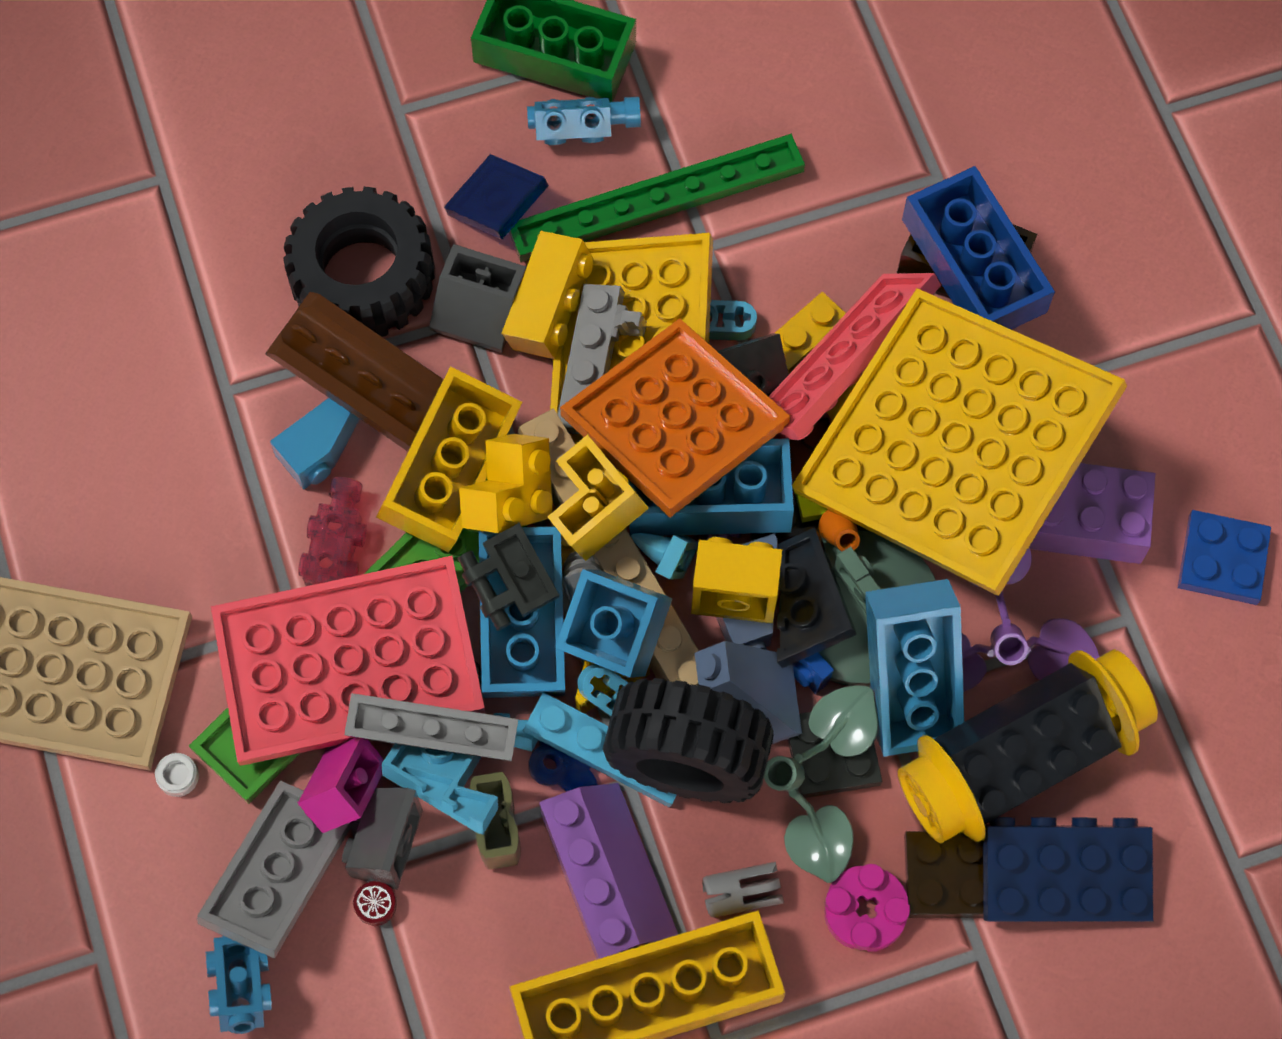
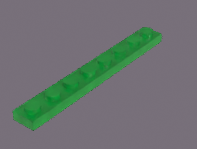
M791 133L508 223V231L520 262H524L530 259L540 231L580 238L587 242L802 173L805 169V163Z

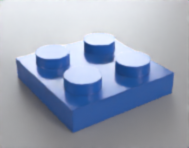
M1192 510L1188 517L1177 588L1257 605L1262 596L1271 526Z

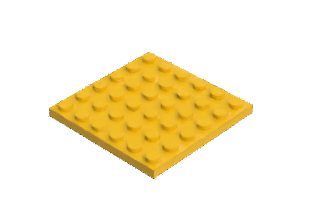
M916 288L792 484V489L796 494L999 596L1127 388V384L1123 378Z

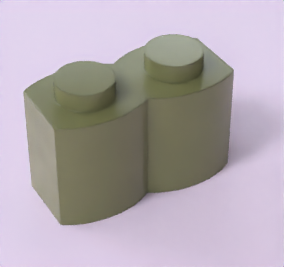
M503 772L473 776L470 783L471 790L498 797V810L484 834L476 833L477 845L484 865L488 870L518 865L521 846L517 826L513 819L514 801L507 777Z

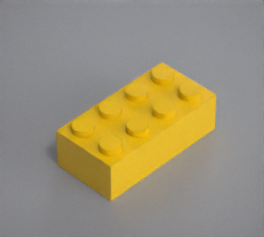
M450 366L376 518L449 553L463 529L461 527L459 488L486 480L485 440L508 434L522 401Z

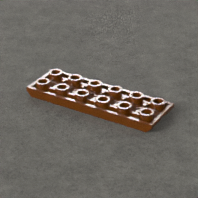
M314 292L308 293L265 353V355L406 451L409 450L443 381L437 374L338 306Z

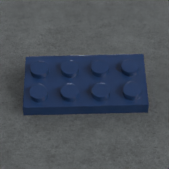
M997 817L990 821V825H985L986 833L983 839V918L985 921H1153V827L1138 826V818L1115 817L1112 818V825H1097V818L1072 817V825H1056L1055 817H1031V825H1015V817Z

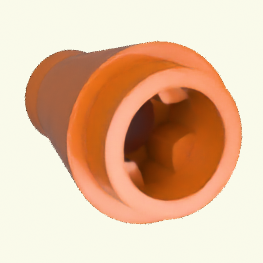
M830 510L823 513L818 524L821 537L826 542L838 547L840 551H844L849 547L855 550L860 543L858 525Z

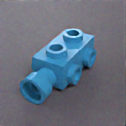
M594 97L578 100L550 99L548 101L535 102V106H527L528 129H536V141L544 140V143L548 145L564 144L567 142L566 139L581 138V141L585 143L601 142L604 140V137H612L611 125L625 124L626 128L641 127L639 97H625L624 101L609 102V98L596 99Z
M223 935L220 938H214V951H206L207 977H216L217 989L208 990L210 1017L219 1016L220 1032L230 1031L235 1034H244L253 1031L255 1028L264 1027L263 1011L272 1010L270 983L261 984L260 972L269 971L268 956Z

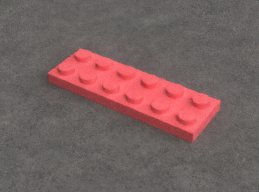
M935 273L882 274L768 396L790 415V422L781 432L773 437L774 439L789 438V440H801L813 431V425L824 413L836 406L838 398L845 390L858 382L862 375L861 373L870 363L916 288L933 295L941 287V283Z

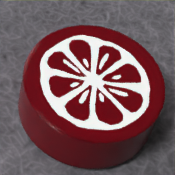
M371 881L363 884L356 891L353 906L358 918L362 922L371 926H379L387 923L394 916L397 900L394 892L387 884Z

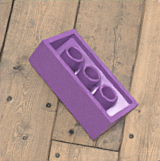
M619 783L578 787L539 802L541 816L596 959L678 935Z

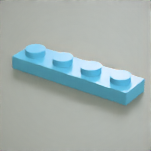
M544 692L541 694L523 732L533 735L536 739L667 807L673 804L677 794L664 793L656 790L654 787L639 784L635 779L623 776L619 770H615L609 765L603 751L608 730L607 725Z

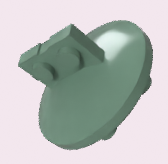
M858 530L860 543L855 550L849 547L844 551H840L838 547L826 542L822 538L857 635L818 653L834 669L830 681L847 686L870 687L865 592L936 580L930 568L920 556L871 531Z

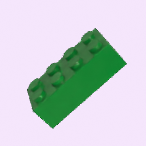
M487 0L471 36L473 62L596 99L609 98V102H613L636 45V19L573 0Z

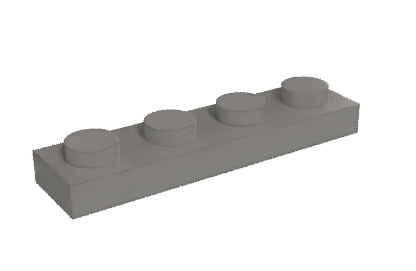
M351 693L344 735L512 761L518 719Z

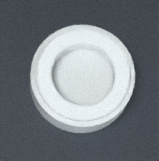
M172 753L162 758L155 770V779L164 793L173 797H181L187 795L196 787L199 780V771L189 756L182 753Z

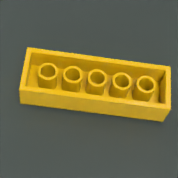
M759 910L509 986L524 1039H664L783 1002L785 990Z

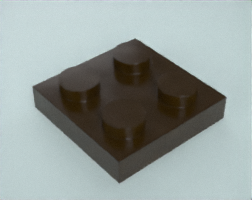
M906 831L904 834L906 893L910 906L908 918H983V840L975 842L961 832L943 843H938L927 831Z

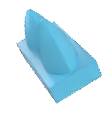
M645 533L631 535L637 547L648 558L659 565L656 573L668 579L684 578L698 549L699 541L686 535H673L672 538Z

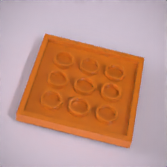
M680 318L560 407L561 417L583 437L588 434L610 462L669 518L776 436L790 422L789 414Z

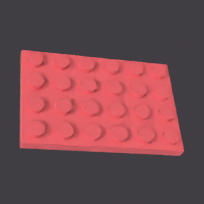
M453 556L211 606L236 758L239 766L331 747L355 738L344 735L351 693L486 713Z

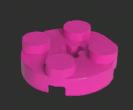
M875 864L855 866L843 871L839 878L831 883L824 901L825 922L829 931L842 945L852 949L879 951L888 947L901 935L910 914L908 896L901 882L893 874ZM864 898L866 901H870L872 899L877 904L874 908L876 916L871 919L867 914L861 917L857 915L856 910L860 906L857 900Z

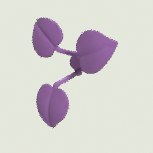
M1030 547L1022 557L1007 584L1017 583L1029 571L1032 562ZM1001 592L999 596H995L1002 624L992 631L990 637L991 646L976 644L971 647L968 637L962 633L963 692L975 687L986 673V663L977 654L978 652L986 653L990 658L996 655L997 659L1006 665L1019 664L1028 654L1029 667L1034 676L1041 680L1068 665L1069 655L1076 650L1084 651L1094 659L1099 657L1098 650L1085 629L1076 622L1064 618L1046 621L1041 627L1039 638L1032 636L1026 641L1022 630L1017 625L1011 623L1003 592Z

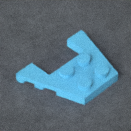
M494 713V714H493V715H495V716H502V717H508V718H510V714H509V713ZM518 720L514 747L532 752L538 739L533 735L523 732L528 720ZM394 744L382 762V774L384 777L402 788L416 790L420 799L476 833L484 834L498 810L497 796L464 788V785L482 757Z

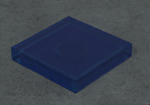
M490 154L444 208L449 216L503 240L549 185L545 177Z

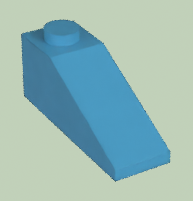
M328 398L273 438L270 443L275 457L304 490L311 484L321 483L330 475L331 469L336 466L360 419Z

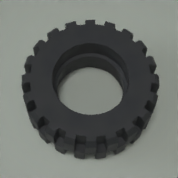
M353 187L342 188L343 193L333 196L332 192L320 196L322 202L317 205L311 202L303 209V219L300 217L295 218L290 226L292 235H288L285 239L284 250L286 256L283 258L284 267L294 300L300 306L309 292L318 293L381 337L389 335L388 329L394 326L400 330L409 324L408 316L410 314L414 317L418 316L424 308L423 300L429 299L433 290L432 280L435 279V266L430 236L427 234L421 216L415 215L414 208L407 201L398 203L397 195L388 191H384L380 195L377 194L376 188L363 187V191H354ZM356 243H375L389 249L396 256L392 266L385 274L365 284H344L330 278L325 273L328 262L338 251Z
M654 678L652 681L639 679L635 683L630 682L617 693L603 751L606 761L609 762L613 769L619 770L623 776L633 778L637 783L644 786L654 787L656 790L664 793L677 794L679 797L696 798L706 802H744L747 799H751L762 787L774 730L769 718H766L760 709L752 708V704L745 700L733 698V695L729 693L718 692L710 689L711 687L700 684L698 686L688 684L686 681L675 680L673 682L660 678Z

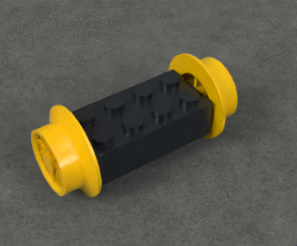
M1113 649L1094 659L1088 653L1076 650L1069 655L1068 665L935 739L927 735L920 737L917 741L919 758L898 769L899 782L915 816L936 842L943 843L961 832L971 840L980 842L985 838V824L1116 750L1127 756L1135 754L1139 749L1140 743L1138 732L1157 721V706L1144 677L1125 654Z

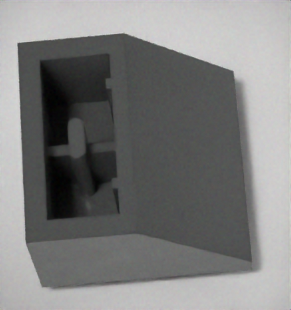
M453 244L439 277L429 330L502 353L507 341L501 333L525 273L526 266Z

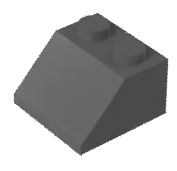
M409 788L375 789L362 817L355 820L356 823H360L355 839L348 838L343 851L342 862L346 863L345 868L350 877L367 882L379 881L387 884L390 888L398 890L423 813L416 790Z

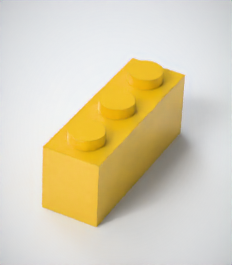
M540 231L501 333L513 350L555 359L559 347L564 345L567 339V325L571 314L578 309L580 304V290L584 279L590 276L593 268V256L583 239Z

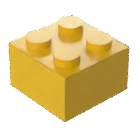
M712 537L707 541L699 540L691 614L773 623L778 595L782 549H775L771 544L765 542H752L749 545L732 544L731 540L722 537Z

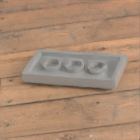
M281 780L197 915L199 925L274 959L355 822L352 821L322 833L297 804L303 790Z

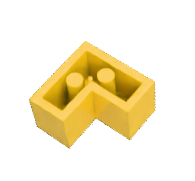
M509 434L485 440L487 481L459 488L461 527L501 533L518 523L522 527L548 519L547 516L552 513L553 502L549 438Z
M588 434L556 460L579 490L547 517L568 544L587 561L647 511L649 507Z

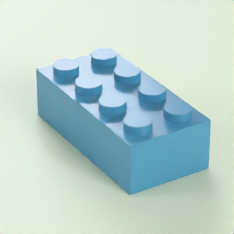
M789 438L770 439L671 518L628 479L629 485L649 507L647 511L629 525L630 536L635 533L659 536L791 533L794 507Z
M522 527L559 593V598L522 617L515 603L508 606L505 611L512 623L497 631L490 618H485L480 609L483 698L538 697L543 692L550 696H565L564 651L555 648L563 626L561 534L556 527ZM478 530L479 563L490 558L483 546V542L500 533ZM498 571L487 576L497 596L508 590Z
M948 579L865 592L870 687L875 694L878 715V733L876 737L883 757L918 751L917 741L923 735L935 739L964 722L961 606Z

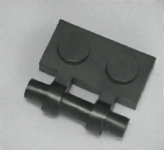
M520 523L483 542V546L490 558L481 563L478 562L473 551H468L458 557L465 571L462 576L468 586L472 585L482 602L480 606L485 618L492 620L497 631L512 623L505 611L508 606L515 603L522 617L559 598V593ZM495 571H498L508 589L498 596L487 579V576Z

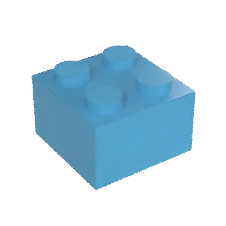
M582 569L555 648L629 678L643 677L648 670L673 598L601 570Z

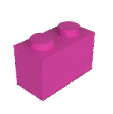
M355 737L325 750L297 804L322 833L361 818L382 776V762L384 759L368 739Z

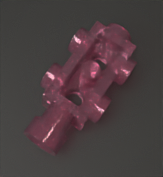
M345 477L333 478L329 490V496L332 498L331 504L319 503L317 515L310 516L307 526V538L311 539L308 553H302L298 574L303 577L305 586L358 575L359 561H353L356 546H364L367 534V524L361 523L362 519L359 509H354L355 503L360 502L363 489L362 483ZM330 522L342 524L336 530L328 528ZM328 558L334 562L330 567L323 568L320 566V561Z

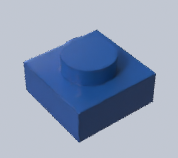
M815 653L792 664L796 681L804 687L808 686L815 694L828 685L834 669L819 653Z

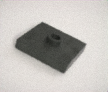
M773 333L717 351L767 396L789 375L780 334Z

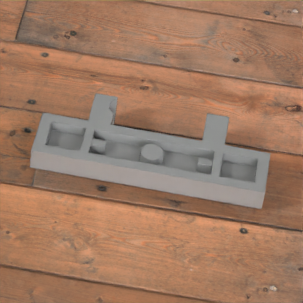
M583 285L558 409V416L570 434L580 433L561 417L560 407L610 370L615 341H619L620 335H645L647 321H645L641 312L627 311V306L622 305L625 292L621 286Z

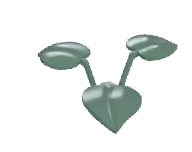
M867 686L843 687L820 699L811 711L809 728L814 735L824 740L809 750L796 754L794 758L784 756L773 757L767 762L764 780L769 787L779 791H788L789 796L794 798L808 814L795 817L786 829L784 841L789 857L801 869L821 878L827 883L836 881L849 863L854 843L853 828L849 818L838 807L827 805L815 812L813 806L799 793L798 788L803 783L805 777L802 763L824 751L829 745L835 753L845 757L860 755L871 747L878 733V715L874 691Z

